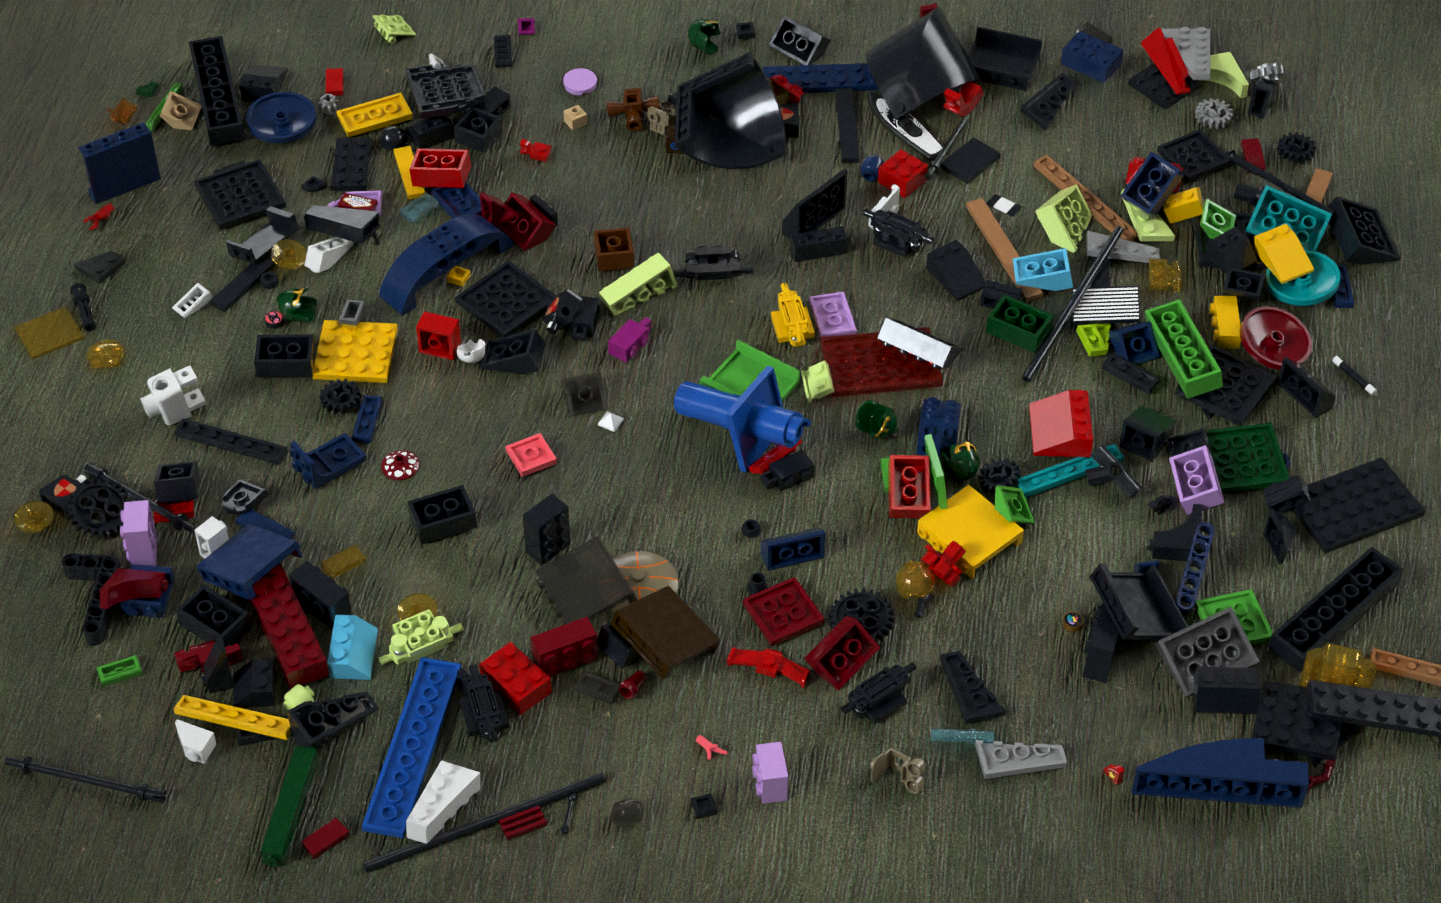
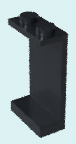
M270 206L266 209L270 221L242 244L230 240L225 242L229 255L233 258L256 264L300 229L295 215Z

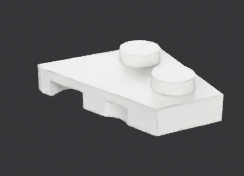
M894 184L891 187L892 193L888 198L883 196L871 211L876 212L880 209L887 212L889 210L897 214L899 210L900 187ZM869 218L868 226L873 229V226L870 225L871 218Z

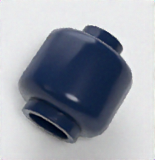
M876 155L867 156L860 168L862 177L869 182L878 181L879 167L884 161Z

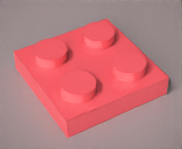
M541 433L506 446L507 454L522 477L557 464V458Z

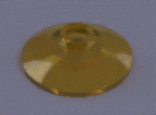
M284 239L273 245L271 257L279 267L295 270L305 264L307 251L301 243L291 239Z
M30 501L21 505L15 511L13 519L18 529L32 533L48 527L53 520L54 513L49 504L42 501Z
M415 593L406 596L400 601L397 613L402 621L430 609L435 618L438 613V606L431 596Z

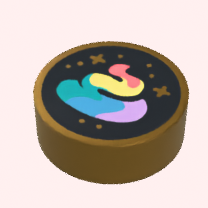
M1068 612L1063 617V627L1071 632L1079 631L1083 625V617L1077 612Z

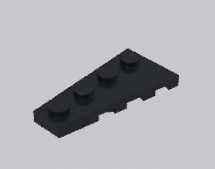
M1061 73L1023 104L1020 112L1047 130L1073 89L1075 81Z
M960 651L940 655L939 660L966 724L1005 716L1006 710L1004 707L997 703L996 697L987 690L983 680L980 677L978 678L973 672V667Z

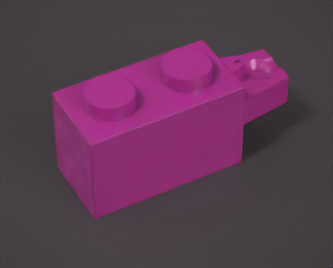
M645 317L637 323L629 319L608 341L609 354L626 363L635 357L637 352L643 346H646L649 341L648 335L652 328V320Z

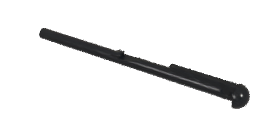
M1230 149L1225 152V155L1231 162L1255 176L1258 175L1281 188L1284 192L1331 213L1332 218L1336 215V211L1235 155V150Z

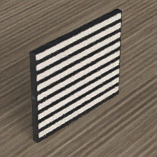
M1139 286L1089 287L1073 312V324L1140 322L1139 306L1141 303L1139 302ZM1073 288V295L1076 292L1077 288Z

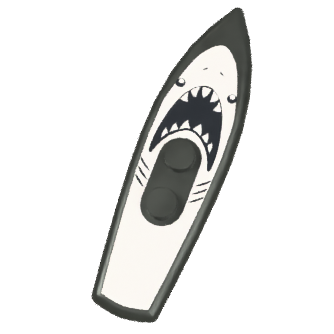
M871 91L867 92L871 110L890 132L930 161L937 158L944 146L911 112L896 120L881 94Z

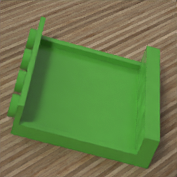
M737 340L736 350L709 378L703 376L699 380V384L730 394L742 395L767 366L774 367L783 402L799 384L800 371L781 362L779 359L765 354L763 351L751 347L747 343Z

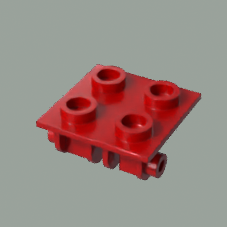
M781 74L770 78L772 80L770 82L772 89L777 93L781 90L780 95L786 89L787 92L784 98L788 95L787 99L792 103H799L800 97L805 94L799 85L790 84L787 82L788 79Z

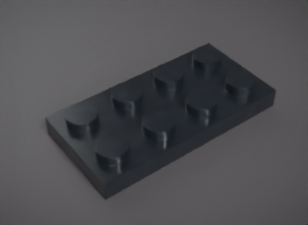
M337 138L331 181L332 191H367L372 147L371 138Z

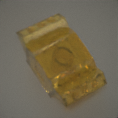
M1326 643V646L1322 647V649L1315 648L1307 652L1299 686L1308 688L1310 680L1372 689L1377 667L1370 659L1363 658L1362 651Z

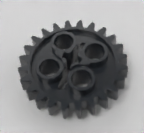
M98 479L97 484L90 480L89 486L83 482L81 488L76 487L75 492H71V499H68L67 505L69 506H67L66 512H69L68 519H72L71 526L77 525L76 531L84 530L83 536L90 533L91 539L94 535H97L99 540H101L102 535L109 539L110 533L117 536L120 526H123L121 510H124V502H131V500H126L128 494H121L122 487L116 490V483L108 486V480L104 484H101L100 479ZM99 496H104L107 499H101ZM83 504H86V505H88L89 507L86 508V507H83L82 505H83ZM92 520H98V521H100V522H99V523H95V522H93Z
M855 588L853 594L847 591L846 597L840 595V601L834 600L835 606L830 607L829 626L831 630L844 616L856 618L875 642L876 639L883 641V635L888 636L889 630L893 629L894 610L891 608V602H887L886 596L881 598L880 592L874 595L873 589L869 593H866L865 588L862 589V592H858L857 588Z

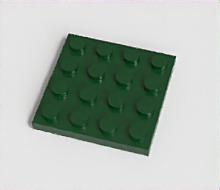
M1272 422L1206 430L1210 454L1213 458L1222 493L1262 489L1269 487L1272 483H1279L1289 478Z

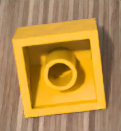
M1200 187L1169 196L1163 208L1170 224L1202 215L1203 203Z

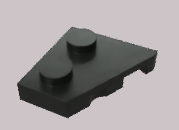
M109 251L76 262L74 266L77 271L101 284L126 264L122 256Z

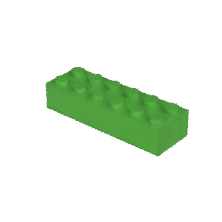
M1180 299L1145 311L1146 321H1151L1156 344L1187 399L1223 387L1222 371Z

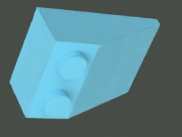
M1066 248L1013 258L1016 285L1052 291L1073 288Z

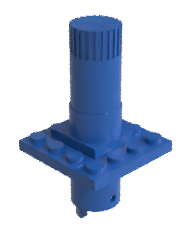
M767 366L742 395L730 394L685 381L678 387L674 398V408L678 414L730 430L740 471L746 473L749 470L748 467L759 459L771 443L792 448L800 440L804 426L809 427L811 424L810 420L803 418L801 413L783 408L774 367Z

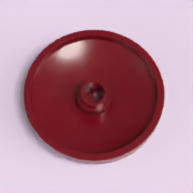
M1270 306L1259 307L1250 311L1241 323L1240 339L1244 348L1256 361L1269 368L1281 370L1283 358L1285 357L1303 365L1312 351V339L1306 326L1296 316L1283 309Z

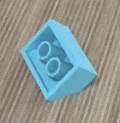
M335 615L327 662L330 679L371 680L378 628L356 615Z

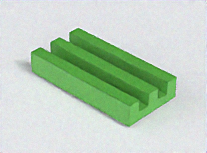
M137 655L96 667L102 687L143 674Z

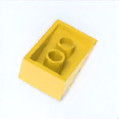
M1287 224L1254 236V252L1281 284L1314 272V267L1299 239Z

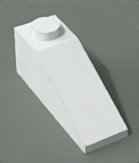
M334 237L308 246L304 266L310 268L315 273L328 270L353 246L354 242Z

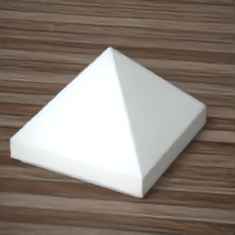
M430 54V64L435 69H441L442 66L439 63H443V61L437 56Z
M607 411L598 422V426L615 432L624 418Z

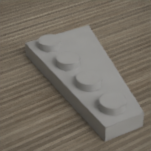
M1087 231V256L1097 257L1110 236ZM1119 238L1108 258L1159 264L1160 255L1159 248Z

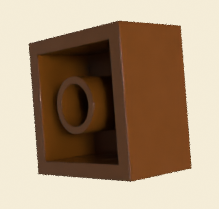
M629 227L594 231V247L598 271L634 268V251Z

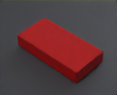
M343 68L326 69V94H332L333 96L343 95Z

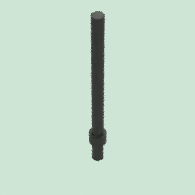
M963 116L937 158L931 162L929 170L925 175L926 179L930 180L939 171L942 161L969 121L968 117Z

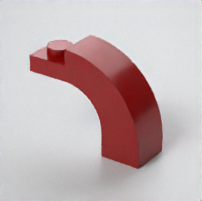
M972 82L964 84L959 93L947 88L944 92L946 103L943 107L945 110L958 116H966L984 95L981 86Z

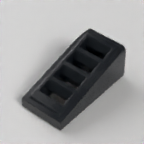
M495 35V66L512 67L511 36Z

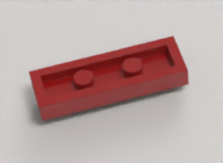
M801 439L792 448L776 445L748 467L751 474L760 473L762 475L769 471V464L796 451L797 446L802 443Z

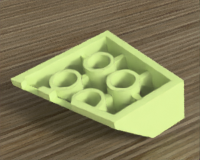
M1077 184L1059 191L1035 211L1050 241L1073 253L1076 252L1078 248L1076 245L1082 239V232L1087 229L1093 216Z

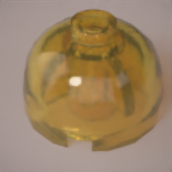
M909 561L898 570L895 583L898 594L905 599H910L909 596L915 595L916 598H920L933 591L936 579L933 571L927 564Z

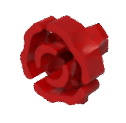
M954 540L942 554L936 552L927 544L924 548L928 551L920 561L925 566L929 565L927 568L950 587H954L961 579L959 575L962 573L955 565L966 553V550Z

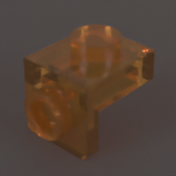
M122 98L114 110L108 107L107 111L111 114L109 117L115 122L121 121L126 124L138 108Z

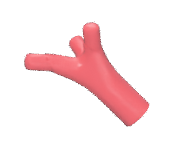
M702 735L696 738V742L705 748L708 760L712 759V751L727 755V751L718 748L717 744H712Z

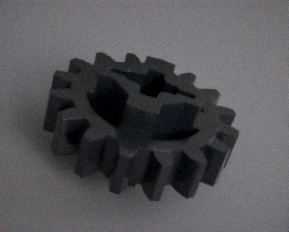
M1298 132L1295 135H1292V133H1289L1288 136L1283 135L1279 139L1278 154L1283 155L1282 159L1288 158L1289 162L1293 160L1296 164H1298V161L1305 163V160L1310 161L1311 157H1314L1316 150L1315 141H1310V136L1304 137V133L1302 135H1298Z
M337 379V382L334 383L331 380L330 385L325 384L324 389L320 390L321 395L319 396L322 407L326 408L327 412L333 410L335 415L337 412L343 415L346 410L350 413L351 408L356 409L357 404L361 403V391L358 385H354V381L348 383L347 379L343 382Z
M999 458L997 462L992 459L990 465L985 463L986 468H981V474L978 475L981 488L985 492L989 491L991 495L995 493V487L998 485L1014 487V484H1019L1018 479L1021 478L1018 465L1015 464L1014 460L1010 462L1009 458H1006L1004 461Z

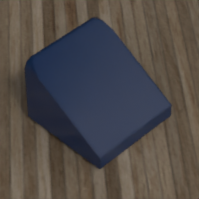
M1159 561L1138 563L1134 565L1135 572L1146 573L1152 565H1155L1158 570Z

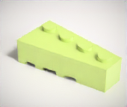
M658 252L609 286L603 288L599 294L604 305L616 316L635 307L637 302L644 303L649 300L650 296L654 294L659 296L665 293V289L670 287L674 289L678 285L670 264Z

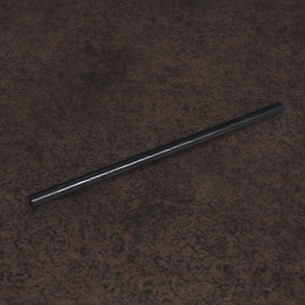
M1116 226L1023 374L1022 379L1025 382H1030L1123 234L1124 229L1121 226Z
M602 772L439 833L427 844L418 841L363 862L366 873L499 823L500 819L538 805L541 807L565 798L570 794L606 782L605 776Z

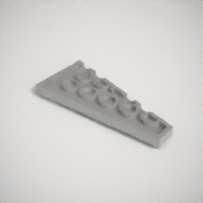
M1188 27L1162 29L1165 40L1166 38H1173L1190 77L1193 80H1210V29L1205 27L1190 29Z

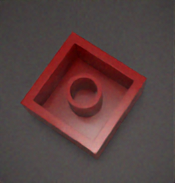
M900 149L879 167L878 183L891 191V187L894 184L900 187L899 195L906 198L927 181L925 175L928 171V165Z
M424 311L416 326L419 352L454 360L457 354V347L461 345L459 319Z

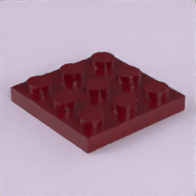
M795 577L742 599L743 606L771 646L816 628L825 622V618Z

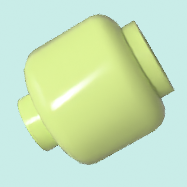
M298 684L284 695L285 701L283 704L287 710H290L303 702H314L313 696L315 694L309 686L303 687Z

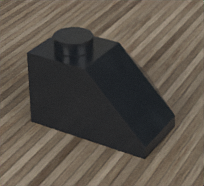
M1271 509L1268 513L1263 536L1279 564H1283L1293 545L1297 532L1288 517Z

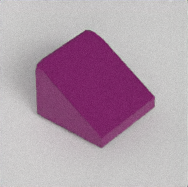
M534 18L518 19L519 35H535Z

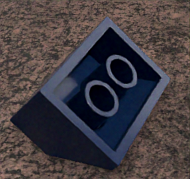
M819 528L807 529L802 532L761 541V556L767 571L824 558L825 531Z

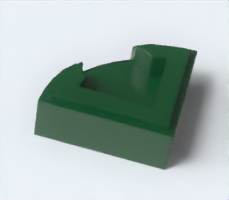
M149 82V84L144 86L140 85L136 89V95L153 97L159 87L158 82Z

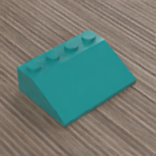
M1266 185L1245 232L1256 236L1287 224L1296 234L1304 250L1316 252L1332 214Z

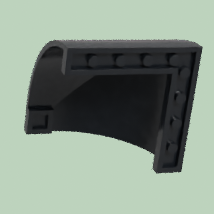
M940 7L935 8L865 53L874 81L896 120L927 101L943 94L947 88L953 89L969 82L975 84L981 80Z
M751 52L677 86L675 145L692 159L718 168L745 169L764 165L786 155V133L778 101L769 80Z

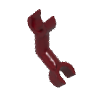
M1326 760L1322 775L1314 777L1308 775L1309 785L1307 791L1311 790L1313 785L1330 780L1335 761Z

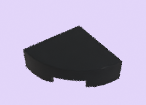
M315 176L301 184L302 190L307 192H318L327 188L326 183Z

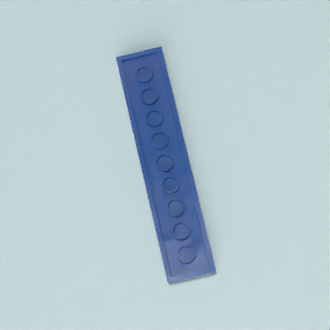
M421 657L362 824V831L404 839L407 830L406 820L415 807L456 686L457 671L461 669V664Z

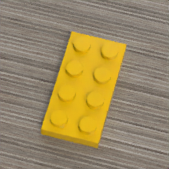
M402 93L336 111L337 117L348 137L413 119V113Z

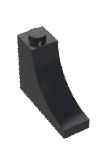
M1193 504L1190 517L1179 527L1166 531H1154L1153 539H1149L1148 550L1152 551V559L1187 561L1194 533L1198 524L1202 522L1201 504ZM1195 549L1197 553L1202 554V550Z

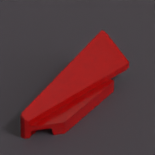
M1157 28L1141 42L1142 47L1176 94L1190 93V88L1186 82L1188 70L1173 38H1166L1165 40L1162 29Z

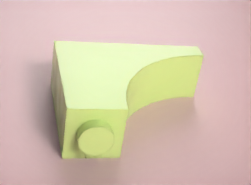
M1231 52L1210 55V80L1197 81L1219 83L1232 89L1240 98L1247 97L1249 83Z

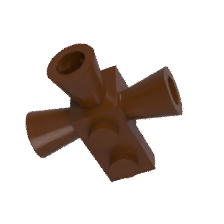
M641 88L624 89V102L607 101L608 117L625 113L627 120L626 128L632 132L643 128L641 120L643 118V111H648V108L651 106L660 109L658 95L642 100Z

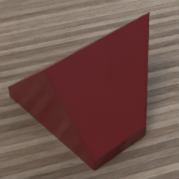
M483 192L479 194L482 216L496 227L520 214L498 197Z

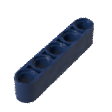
M1201 522L1196 528L1175 603L1183 616H1188L1194 607L1213 539L1214 527L1208 522ZM1200 532H1206L1208 536H1203ZM1195 549H1200L1203 551V553L1199 554L1195 551ZM1190 567H1196L1199 571H1193ZM1190 584L1194 589H1189L1185 585ZM1180 602H1186L1189 604V606L1184 607L1180 604Z

